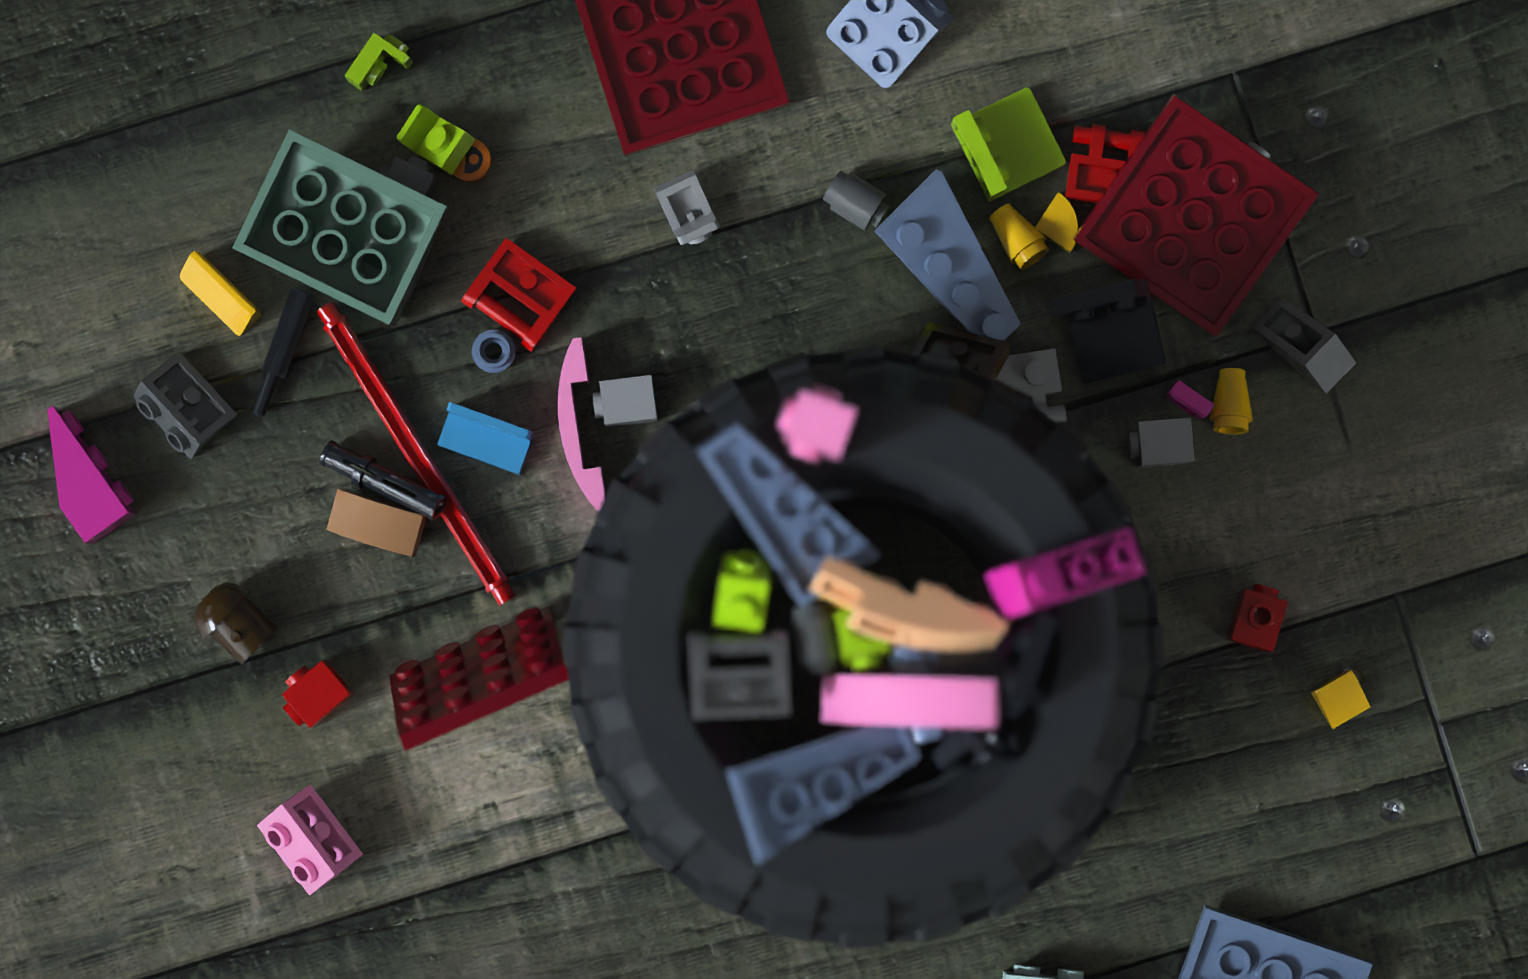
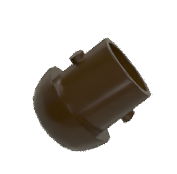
M225 582L215 586L197 605L193 616L194 623L204 640L211 635L237 661L243 664L272 634L277 626L246 598L251 592L250 590L236 583Z

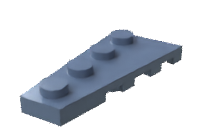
M936 169L874 232L967 332L1004 341L1021 323L943 173Z
M736 423L696 449L801 608L821 596L810 589L826 556L835 560H847L855 564L859 569L881 556Z
M871 724L727 771L756 863L763 862L791 841L797 840L809 832L811 828L849 806L851 802L868 791H872L920 760L910 726Z
M1204 904L1178 979H1368L1373 963L1370 959Z

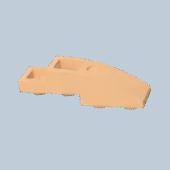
M826 556L810 589L853 610L846 625L847 627L880 640L917 649L944 652L992 649L1008 625V622L998 618L997 614L991 609L980 605L972 606L954 597V594L945 587L928 585L921 581L914 595L911 596L904 593L903 589L894 582L877 580L862 573L855 564L847 560H835Z

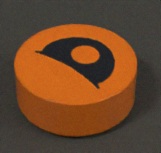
M476 139L453 173L454 177L465 183H474L482 180L491 168V155L487 147Z

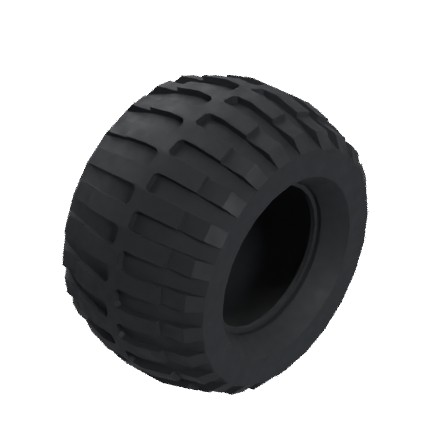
M883 346L843 349V352L805 354V352L767 364L766 368L734 379L728 378L698 398V402L672 420L665 421L639 450L638 456L616 481L613 480L596 514L597 519L583 548L578 552L571 587L573 590L566 627L564 628L565 658L570 687L569 709L581 744L584 745L595 776L594 782L615 813H618L638 842L639 848L666 872L672 873L698 896L699 900L732 916L736 915L769 931V934L803 941L811 939L846 946V949L886 946L887 943L924 941L928 943L960 932L963 927L994 916L1001 917L1024 902L1042 884L1061 872L1066 873L1091 844L1089 840L1112 813L1118 812L1134 779L1131 775L1147 742L1152 740L1158 703H1155L1162 665H1166L1163 626H1159L1156 587H1159V583L1147 549L1143 550L1131 517L1133 510L1112 479L1109 481L1089 454L1087 450L1089 446L1060 421L1058 423L1032 403L1029 399L1030 395L997 379L990 380L959 365V361L925 354L920 356L884 350ZM814 386L840 395L838 404L856 410L838 461L820 455L818 462L815 463L790 454L792 445L784 443L786 431L779 429V423L788 398L798 401L801 391L811 394ZM736 423L830 509L873 507L904 513L937 529L967 555L986 583L996 611L997 608L986 574L1131 528L1145 574L1012 616L1030 625L1040 611L1058 618L1027 705L1016 719L998 712V722L1009 734L1010 743L1018 755V759L1011 765L984 764L980 762L973 770H940L937 764L924 774L889 786H878L851 802L849 806L837 814L831 815L811 828L809 832L797 840L791 841L763 862L756 863L727 771L772 756L754 741L739 717L693 719L689 634L704 632L705 637H720L722 626L714 625L724 554H737L739 552L756 554L761 547L696 451L697 448ZM707 656V670L722 669L721 656Z

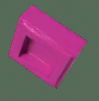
M1180 380L1174 382L1165 395L1167 396L1166 399L1197 420L1204 419L1215 405Z

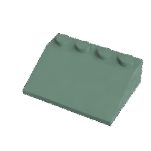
M289 129L232 248L388 325L397 326L416 287L448 206Z

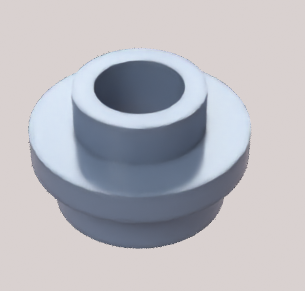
M487 330L481 333L475 339L472 346L474 362L480 369L488 373L505 371L511 366L515 358L516 350L512 339L500 330ZM491 344H498L502 348V354L496 360H491L486 356V349Z

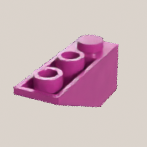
M51 406L47 409L59 506L84 543L94 544L135 515L129 506L134 502V499L120 480L113 483L104 470L109 466L107 460L95 445L88 448L79 435L84 431V428L72 411L68 409L63 412L62 409Z
M1131 528L988 573L986 577L1000 619H1005L1145 574Z

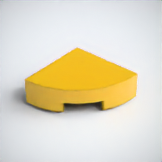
M1058 192L1035 228L1048 240L1070 253L1075 245L1073 237L1078 231L1077 217L1069 201Z

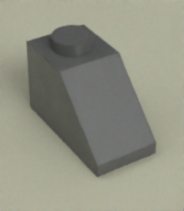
M1283 297L1252 327L1289 366L1325 394L1356 364L1334 332Z

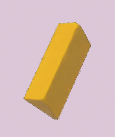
M193 251L189 255L180 273L181 281L235 334L243 335L262 316L260 314L261 311L199 251Z

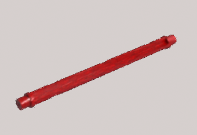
M334 302L321 307L317 313L325 324L323 327L324 331L329 334L342 357L352 369L354 376L419 481L429 490L446 497L445 507L440 515L485 585L486 592H491L499 607L516 597L508 584L510 579L507 575H504L433 458L423 446V442L347 322L348 318L346 315H341Z

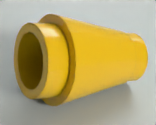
M1010 203L1003 205L989 217L1010 263H1016L1021 270L1034 265L1049 251V248L1044 243L1046 237L1015 210Z
M1224 368L1219 370V378L1213 400L1215 405L1211 409L1209 418L1213 422V431L1217 433L1243 434L1248 432L1249 423L1253 421L1245 370Z

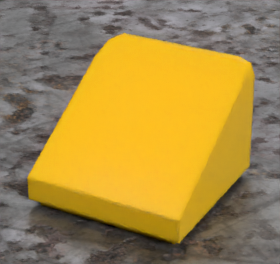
M1346 670L1310 691L1332 729L1370 708L1353 670Z

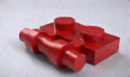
M1092 124V128L1075 125L1072 142L1088 144L1089 151L1088 156L1071 154L1065 198L1097 203L1126 162L1102 158L1103 147L1127 150L1128 159L1144 137L1145 131L1131 129L1130 133L1106 130V125Z

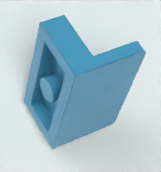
M449 402L446 409L449 413L437 445L520 475L535 434L527 429Z

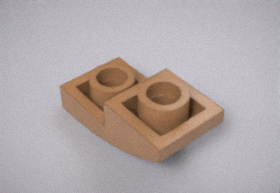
M340 488L337 489L326 530L371 546L415 557L427 517L391 501L382 502L350 489Z

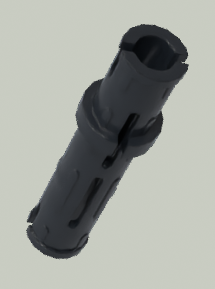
M334 440L329 441L322 451L319 463L351 479L352 485L360 489L367 487L396 503L428 517L433 522L438 519L445 507V496L439 495L409 478L378 464L377 459L369 454L362 456L339 445ZM350 464H353V465H355V466H357V467H359V468H361V469H363V470H365V471L369 472L370 474L375 475V476H377V477L374 478V477H372V476H370V475L364 473L363 471H361V470H359V469H357V468H354V467L350 466ZM391 483V484H393V485H395V486H397V487H399V488H401V489H403V490H405V491H407V492H409V493L415 495L416 497L414 498V497H412V496H410V495H408V494H406V493H404V492H402V491H400V490H398V489H396V488L390 486L389 484Z

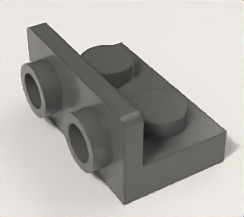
M179 351L143 378L134 393L137 408L148 420H155L165 431L169 444L176 451L184 452L190 459L198 455L202 446L230 425L238 415Z

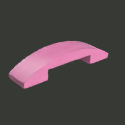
M580 337L572 339L562 365L558 389V420L562 445L573 476L584 495L598 511L606 496L603 471L601 467L585 469L573 392V386L590 384L584 341Z
M823 675L822 722L998 728L999 680Z

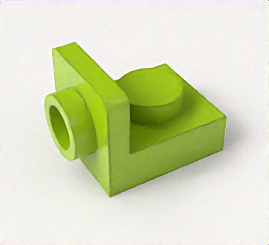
M373 33L344 76L349 83L363 91L368 83L372 86L376 85L384 74L387 64L383 61L386 56L408 70L413 63L406 54L409 47L389 33H387L384 39Z
M418 104L396 137L400 143L420 158L450 175H453L476 140L466 131L440 118L422 104Z

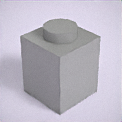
M652 375L599 381L600 392L592 393L595 418H604L606 428L658 421Z
M1191 418L1137 422L1134 424L1135 432L1128 433L1130 459L1137 458L1138 468L1190 464L1195 461Z

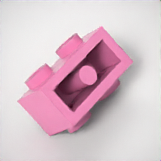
M814 386L811 394L801 391L798 401L788 398L779 423V429L786 431L784 443L792 445L790 454L815 463L818 462L820 455L838 461L856 410L838 404L840 395Z
M311 784L281 804L257 825L264 834L268 844L276 850L291 870L295 880L303 886L309 896L363 855Z

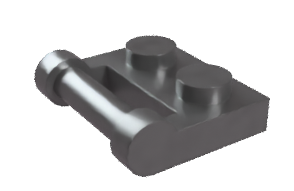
M785 629L770 630L769 635L705 637L704 632L689 634L693 719L790 715L788 653ZM771 655L772 668L707 670V656Z

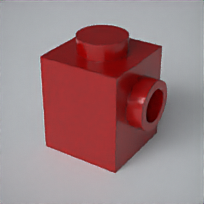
M1254 583L1252 590H1240L1226 640L1265 652H1274L1288 601L1277 598L1279 590Z
M321 660L311 670L304 665L285 681L290 688L281 695L288 702L283 706V709L299 727L306 723L309 728H314L355 693L327 660Z

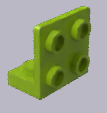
M1028 87L972 114L970 110H967L953 117L951 127L988 202L1064 166L1066 163L1031 89Z

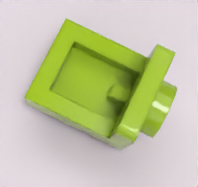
M750 552L724 554L714 625L761 632L771 568L769 559L760 558L758 555Z
M844 609L836 611L835 622L843 668L853 666L855 672H865L882 667V660L890 659L889 642L847 627L846 625L853 610Z

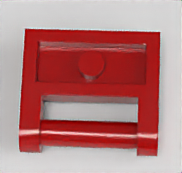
M505 238L469 287L461 302L470 309L478 308L521 339V345L530 352H533L577 291V288L508 238ZM492 282L540 316L533 326L485 293Z

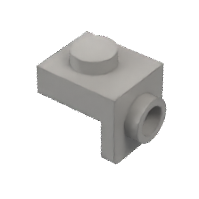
M693 170L653 188L680 245L700 243L708 239L712 235V231L720 227Z

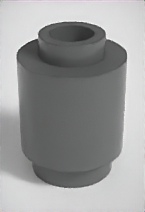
M840 171L823 197V200L831 205L830 210L864 231L870 225L878 228L890 208L884 202L888 195L887 193L853 172L848 175Z
M829 604L813 605L791 610L793 621L789 622L795 666L797 668L805 667L807 675L835 671L833 662L841 661L842 654L835 615H830Z

